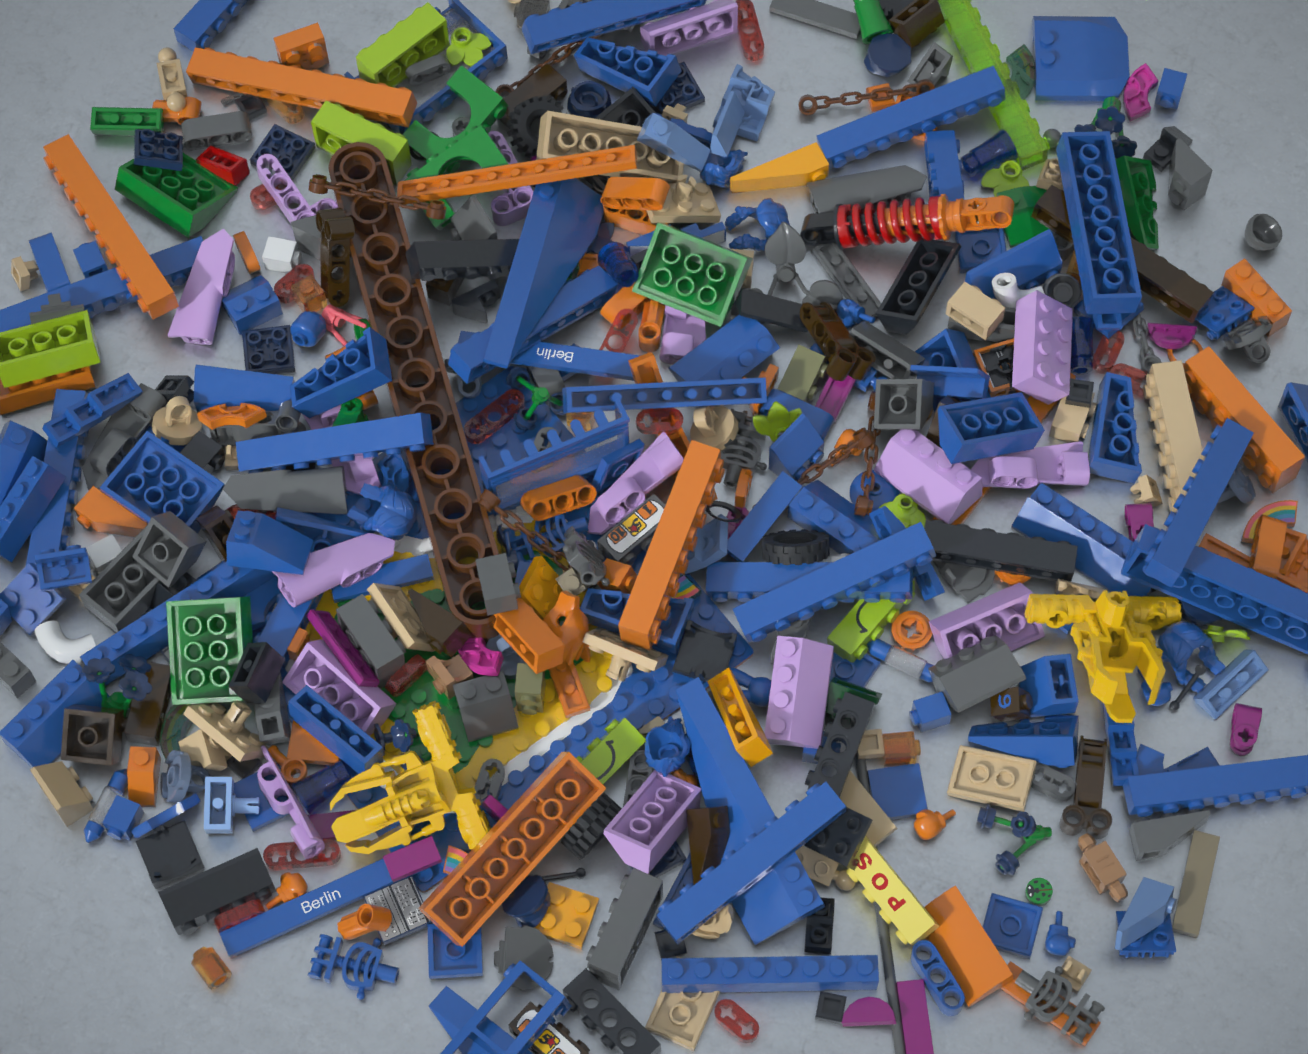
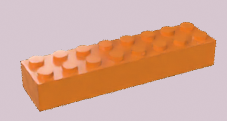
M691 440L619 621L618 627L621 641L649 651L653 643H658L662 629H659L662 620H667L671 606H669V601L671 597H676L680 583H678V578L680 574L684 575L689 564V560H687L689 551L693 552L698 541V537H696L698 528L702 529L705 524L707 514L704 513L707 505H712L716 494L713 491L715 484H720L725 469L722 468L724 460L721 459V449Z
M561 752L418 909L452 942L463 947L566 834L572 825L575 824L585 810L606 790V787L570 752Z

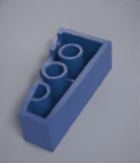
M588 37L574 54L580 71L625 93L634 87L643 99L656 107L681 73L676 55H660L657 51L648 50V52L640 51L632 46H616L613 42Z
M926 131L924 148L929 198L946 194L949 201H956L959 198L964 199V181L961 179L962 161L958 159L960 141L955 138V131Z
M368 327L363 331L364 335L357 341L352 339L345 345L346 349L336 356L332 354L325 359L326 362L319 369L313 368L290 386L292 407L310 419L391 382L392 375L386 339L371 327Z
M1106 372L1099 384L1088 460L1090 474L1134 484L1142 473L1141 464H1139L1138 454L1140 451L1136 438L1137 425L1136 420H1134L1131 377Z
M588 588L580 610L587 616L589 624L620 634L618 624L630 594H625L621 591ZM671 597L669 601V606H671L669 616L666 621L662 620L659 629H662L660 639L657 644L653 643L652 646L677 654L685 634L687 621L691 619L694 611V599L692 598L676 599Z

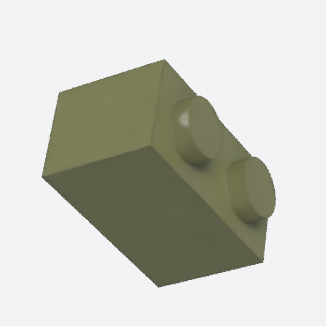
M798 344L777 389L808 403L809 399L813 400L818 392L819 387L816 385L820 377L824 378L827 373L828 359L824 355Z
M517 663L515 682L517 711L527 715H534L537 712L543 713L546 689L545 672L536 674L527 664Z

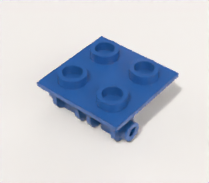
M1222 286L1214 291L1207 307L1196 320L1209 329L1207 332L1209 339L1218 340L1226 332H1230L1232 328H1236L1243 321H1247L1251 311L1255 308Z
M1116 911L1118 927L1126 911ZM1167 914L1161 925L1122 950H1119V955H1124L1125 958L1138 957V953H1140L1141 958L1145 957V953H1148L1149 958L1153 957V953L1154 957L1168 958L1169 955H1174L1176 946L1170 914Z

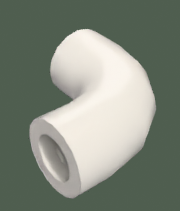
M1000 273L992 280L994 295L1003 307L1016 308L1017 300L1036 290L1045 294L1042 286L1020 290L1017 287L1016 277L1011 273Z
M54 620L44 622L35 629L37 640L45 653L59 663L69 664L72 660L78 664L84 663L80 656L96 646L92 634L78 639L65 637L59 622Z

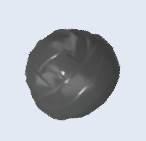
M1255 214L1248 220L1244 235L1249 246L1255 250L1267 251L1279 245L1282 240V229L1279 223L1268 214Z
M1054 274L1043 285L1045 295L1072 309L1080 301V284L1069 274Z

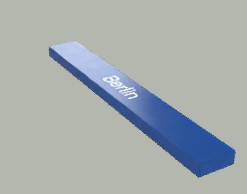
M461 331L458 343H463L470 339L475 332ZM539 342L515 356L511 364L634 381L628 360L640 355Z
M381 859L226 929L219 934L231 959L361 900L363 896L395 882L391 879L384 859Z

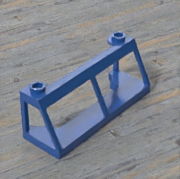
M519 961L517 964L513 963L505 971L504 980L440 1054H454L471 1033H475L498 1054H525L549 1024L553 1025L556 1022L553 1016H558L559 1014L564 1016L572 1005L562 993L522 961ZM524 972L552 997L507 1050L504 1051L477 1029V1026Z

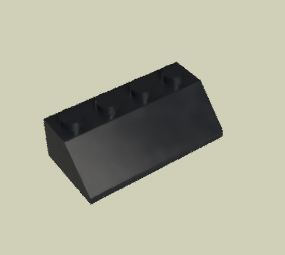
M924 238L916 242L876 312L886 331L907 335L918 324L961 248L959 243L934 239L927 241Z
M258 848L163 889L158 893L177 934L188 935L207 922L212 924L221 920L225 914L244 910L248 904L254 901L261 902L267 900L272 896V893L277 891Z

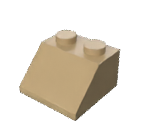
M59 761L35 766L30 769L39 786L67 827L94 810L90 804L93 797L85 786L80 788L76 783L80 778L72 766L66 768L64 763Z

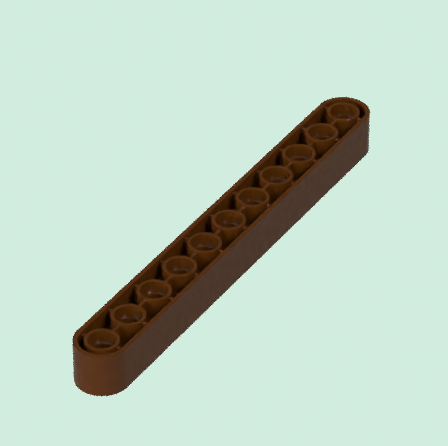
M354 142L339 148L331 157L329 175L332 183H351L360 189L368 190L374 188L384 190L389 195L396 196L386 159L377 147L364 142ZM342 185L343 188L340 191L351 193L350 189L352 187ZM333 190L337 207L342 208L345 216H350L354 223L355 234L350 239V255L370 327L387 341L392 381L386 383L395 417L416 413L430 414L431 426L438 427L432 430L433 445H426L423 451L410 452V448L404 450L449 612L464 622L472 634L470 638L482 637L487 644L489 639L500 635L493 627L496 617L494 614L487 615L486 609L473 610L470 608L475 603L484 602L476 561L467 565L459 564L458 562L466 557L480 559L499 555L487 511L478 504L480 501L479 496L482 493L420 279H411L406 258V251L410 247V242L399 205L392 202H373L368 200L367 197L360 195L354 197L345 196ZM373 192L374 196H372V198L382 200L381 197L384 194ZM405 342H412L408 345H400ZM416 384H426L419 388H412ZM442 469L451 470L449 473L444 475L434 474L435 472ZM453 513L464 514L461 518L458 519L446 518L448 515Z

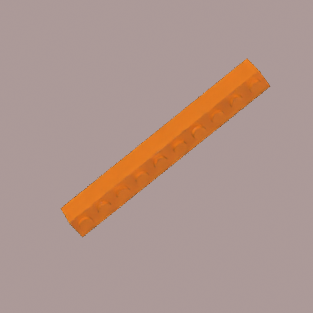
M195 47L186 69L187 75L194 84L320 109L325 101H329L333 104H340L345 110L353 114L358 113L365 119L403 127H409L417 106L413 92L405 87L394 88L384 83H369L361 78L349 79L340 74H325L316 69L311 71L305 70L296 65L285 66L276 61L266 62L252 56L246 58L237 56L232 52H216L211 48L201 49Z
M69 134L43 146L46 156L43 157L49 170L54 169L55 172L53 174L60 186L64 184L65 188L63 189L69 201L74 200L76 202L74 207L80 217L85 216L84 222L90 232L95 231L97 234L95 239L101 249L106 248L105 254L111 264L116 263L118 266L116 271L121 280L126 279L128 281L126 286L133 297L137 295L139 298L137 303L142 312H148L154 320L179 307L174 291Z

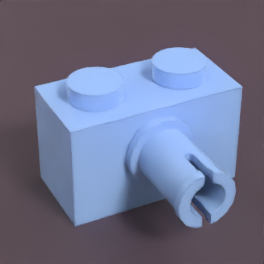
M205 777L204 830L206 834H233V816L236 813L259 814V797L236 798L232 777Z

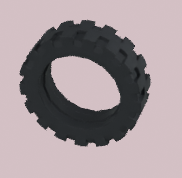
M816 530L778 531V533H769V535H765L761 539L762 559L768 563L772 562V564H812L815 561L821 562L823 559H828V556H830L829 535Z

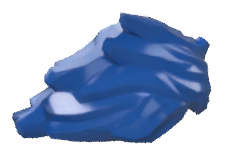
M738 149L730 151L729 155L724 157L712 154L710 151L705 165L700 172V178L707 185L724 188L730 187V177L735 176L738 171L743 169L741 165L745 161L743 157L747 156L748 153Z
M669 716L667 723L661 727L652 728L646 736L644 751L646 763H648L649 767L662 773L663 777H667L669 773L679 769L685 762L686 755L690 750L691 743L685 734L681 718L673 719L672 716Z

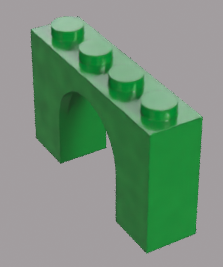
M462 65L446 84L455 94L470 105L471 118L466 129L457 136L442 138L434 135L417 120H414L403 133V136L408 140L409 147L424 160H427L434 154L440 155L447 150L445 147L450 142L456 139L458 141L466 136L465 132L473 126L479 127L482 125L487 132H490L491 126L495 121L501 119L506 113V108L508 107L506 101ZM462 160L450 165L444 175L455 173L459 169Z
M482 125L479 127L473 126L465 132L466 136L458 141L456 139L450 142L445 147L447 150L440 155L434 154L426 160L427 164L422 168L411 170L406 175L408 178L404 181L444 175L450 165L460 160L477 162L482 169L509 165L510 163ZM446 198L439 199L445 203V218H429L434 227L439 231L451 223V218L456 213Z

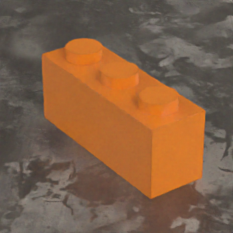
M1245 258L1226 270L1221 285L1255 308L1251 311L1250 318L1255 323L1260 322L1258 319L1260 316L1268 317L1272 328L1266 333L1267 337L1287 325L1292 310Z
M522 598L516 599L518 609L494 614L496 621L493 627L536 674L562 664L565 650L562 639L551 631L548 624L542 621L533 608L528 606Z

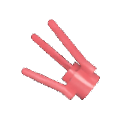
M331 304L327 305L321 314L325 319L326 329L343 346L348 342L335 329L336 327L341 328L348 321L362 328H367V324L358 320L364 318L348 313Z

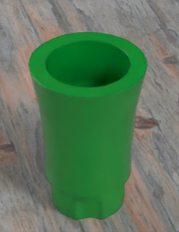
M853 0L864 44H870L872 39L878 35L893 34L894 31L886 19L879 0Z

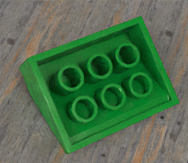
M183 153L182 171L135 165L134 159L119 167L115 184L117 192L188 238L204 229L238 191V187L204 168L185 153Z
M658 222L632 292L722 327L744 283L753 258L668 224Z
M250 596L166 601L172 705L244 701L228 686L247 644L253 643Z

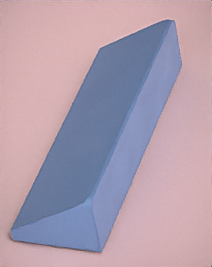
M731 90L712 134L710 146L712 154L724 157L729 155L744 117L745 111L735 91Z
M1246 649L1227 665L1221 674L1213 678L1203 688V691L1197 693L1193 699L1213 719H1217L1269 669L1255 650Z

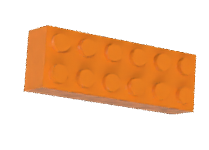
M1208 346L1185 361L1184 372L1190 398L1195 403L1196 409L1201 414H1205L1210 420L1213 429H1215L1217 424L1222 426L1225 420L1229 418L1254 432L1242 455V461L1248 469H1252L1255 472L1261 485L1275 493L1297 477L1304 461V454L1216 353Z

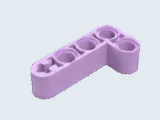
M498 131L488 132L510 164L518 163L504 136ZM531 186L503 189L505 193L495 197L491 202L493 221L499 226H507L526 218L533 190Z
M264 154L258 158V177L290 223L314 216L318 210L338 208L337 203L330 198L321 199L309 206L275 156ZM268 169H272V173H273V176H272V177H271V172H270ZM280 184L287 186L283 190H278L275 188L277 185ZM292 203H297L300 205L296 209H291L288 207Z

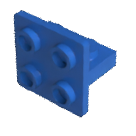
M71 545L65 547V551L55 552V549L41 550L39 555H34L40 590L92 583L90 558L87 549L81 548V545Z

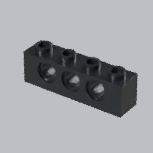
M845 692L843 699L837 698L833 708L836 717L833 723L828 722L823 735L827 737L824 747L819 745L814 758L815 761H818L815 771L809 770L805 785H808V790L817 783L821 786L824 782H827L840 798L873 712L874 702ZM844 718H851L854 720L855 726L846 729L840 722ZM834 742H842L846 749L841 753H836L832 750L831 745ZM825 766H833L837 773L833 777H826L822 773V769Z
M587 968L563 989V995L572 1005L569 1010L573 1013L577 1010L583 1016L581 1019L583 1024L590 1031L595 1029L602 1036L600 1038L601 1042L610 1051L614 1048L619 1054H658L661 1052V1044ZM589 998H594L599 1003L594 1008H588L584 1005V1002ZM607 1017H613L617 1020L616 1025L613 1027H606L602 1022ZM626 1036H631L636 1040L635 1044L629 1047L624 1046L621 1041Z

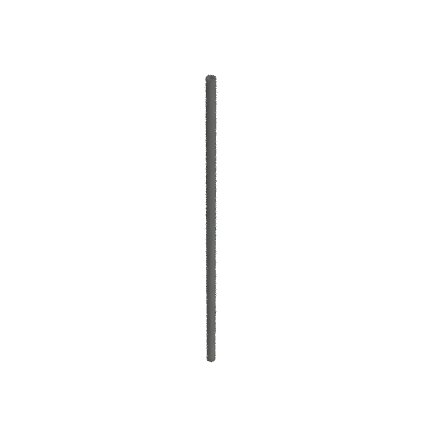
M850 718L851 728H853L855 726V722L853 719ZM856 753L855 762L858 780L870 794L866 759H858V754ZM875 901L888 1004L895 1014L897 1023L891 1025L895 1054H906L889 925L879 914L881 907Z

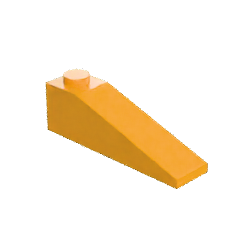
M815 142L730 177V190L732 193L806 186L808 182L824 180L828 177L829 163L819 145Z
M727 668L708 680L707 682L733 745L741 757L752 767L773 754L766 735L732 670Z

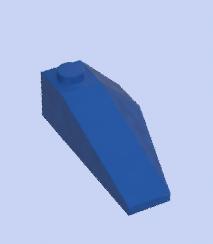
M11 420L4 424L0 433V506L32 456L44 462L47 440L37 432Z
M277 507L274 519L313 539L314 544L311 553L370 533L303 512Z
M1079 715L1044 716L1043 722L1031 723L1029 719H1021L1020 722L1008 726L1005 722L974 725L970 729L968 741L1022 758L1036 760V762L1045 765L1067 768L1075 766L1077 758Z

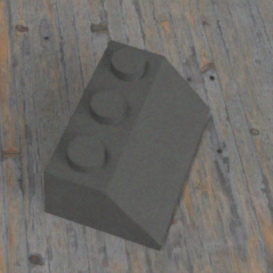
M361 594L336 609L338 623L362 658L372 669L380 681L378 687L382 689L405 664L404 653H406V650L399 639L395 641L391 636L392 629L385 619L380 620L377 615L379 611L372 600L367 601L365 596Z
M996 635L986 637L980 643L970 648H964L958 654L948 659H942L936 665L928 668L936 693L943 692L946 702L958 713L1026 679L1024 672L1008 645Z

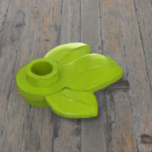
M459 27L451 34V45L447 48L446 55L448 62L452 66H456L463 61L466 65L472 67L483 58L482 50L489 48L491 42L484 34L472 33L465 27Z
M1010 160L1004 162L997 169L987 171L982 178L981 186L994 189V197H997L998 192L1029 186V182L1022 176L1021 166L1017 162Z
M775 401L770 407L767 416H753V424L759 434L770 436V439L775 442L781 436L778 434L785 432L802 414V411L798 408L788 412L785 406Z
M900 494L892 502L884 503L879 507L886 506L906 528L919 522L922 523L923 527L925 526V515L918 509V504L905 494ZM901 503H908L909 506H903Z
M1208 625V630L1202 629V632L1213 639V642L1224 643L1225 637L1250 640V637L1247 636V631L1241 629H1230L1223 632L1224 627Z

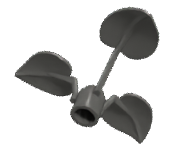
M782 222L769 237L765 245L767 259L776 266V274L773 275V281L767 295L772 296L779 279L784 282L795 279L803 293L806 294L802 304L809 302L814 305L828 302L837 314L838 303L843 300L841 290L835 283L829 280L816 281L811 285L810 291L806 289L795 269V264L803 261L806 255L804 240L792 226ZM758 288L748 289V290H751V291L763 293V292H762L760 289H758ZM737 299L731 308L732 319L739 315L736 306Z

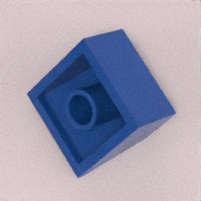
M262 275L230 289L227 296L222 297L221 304L239 335L242 334V331L251 330L283 314L277 295L270 283Z
M803 413L769 447L768 469L777 476L784 471L795 481L799 480L802 473L812 464H818L824 456V441Z

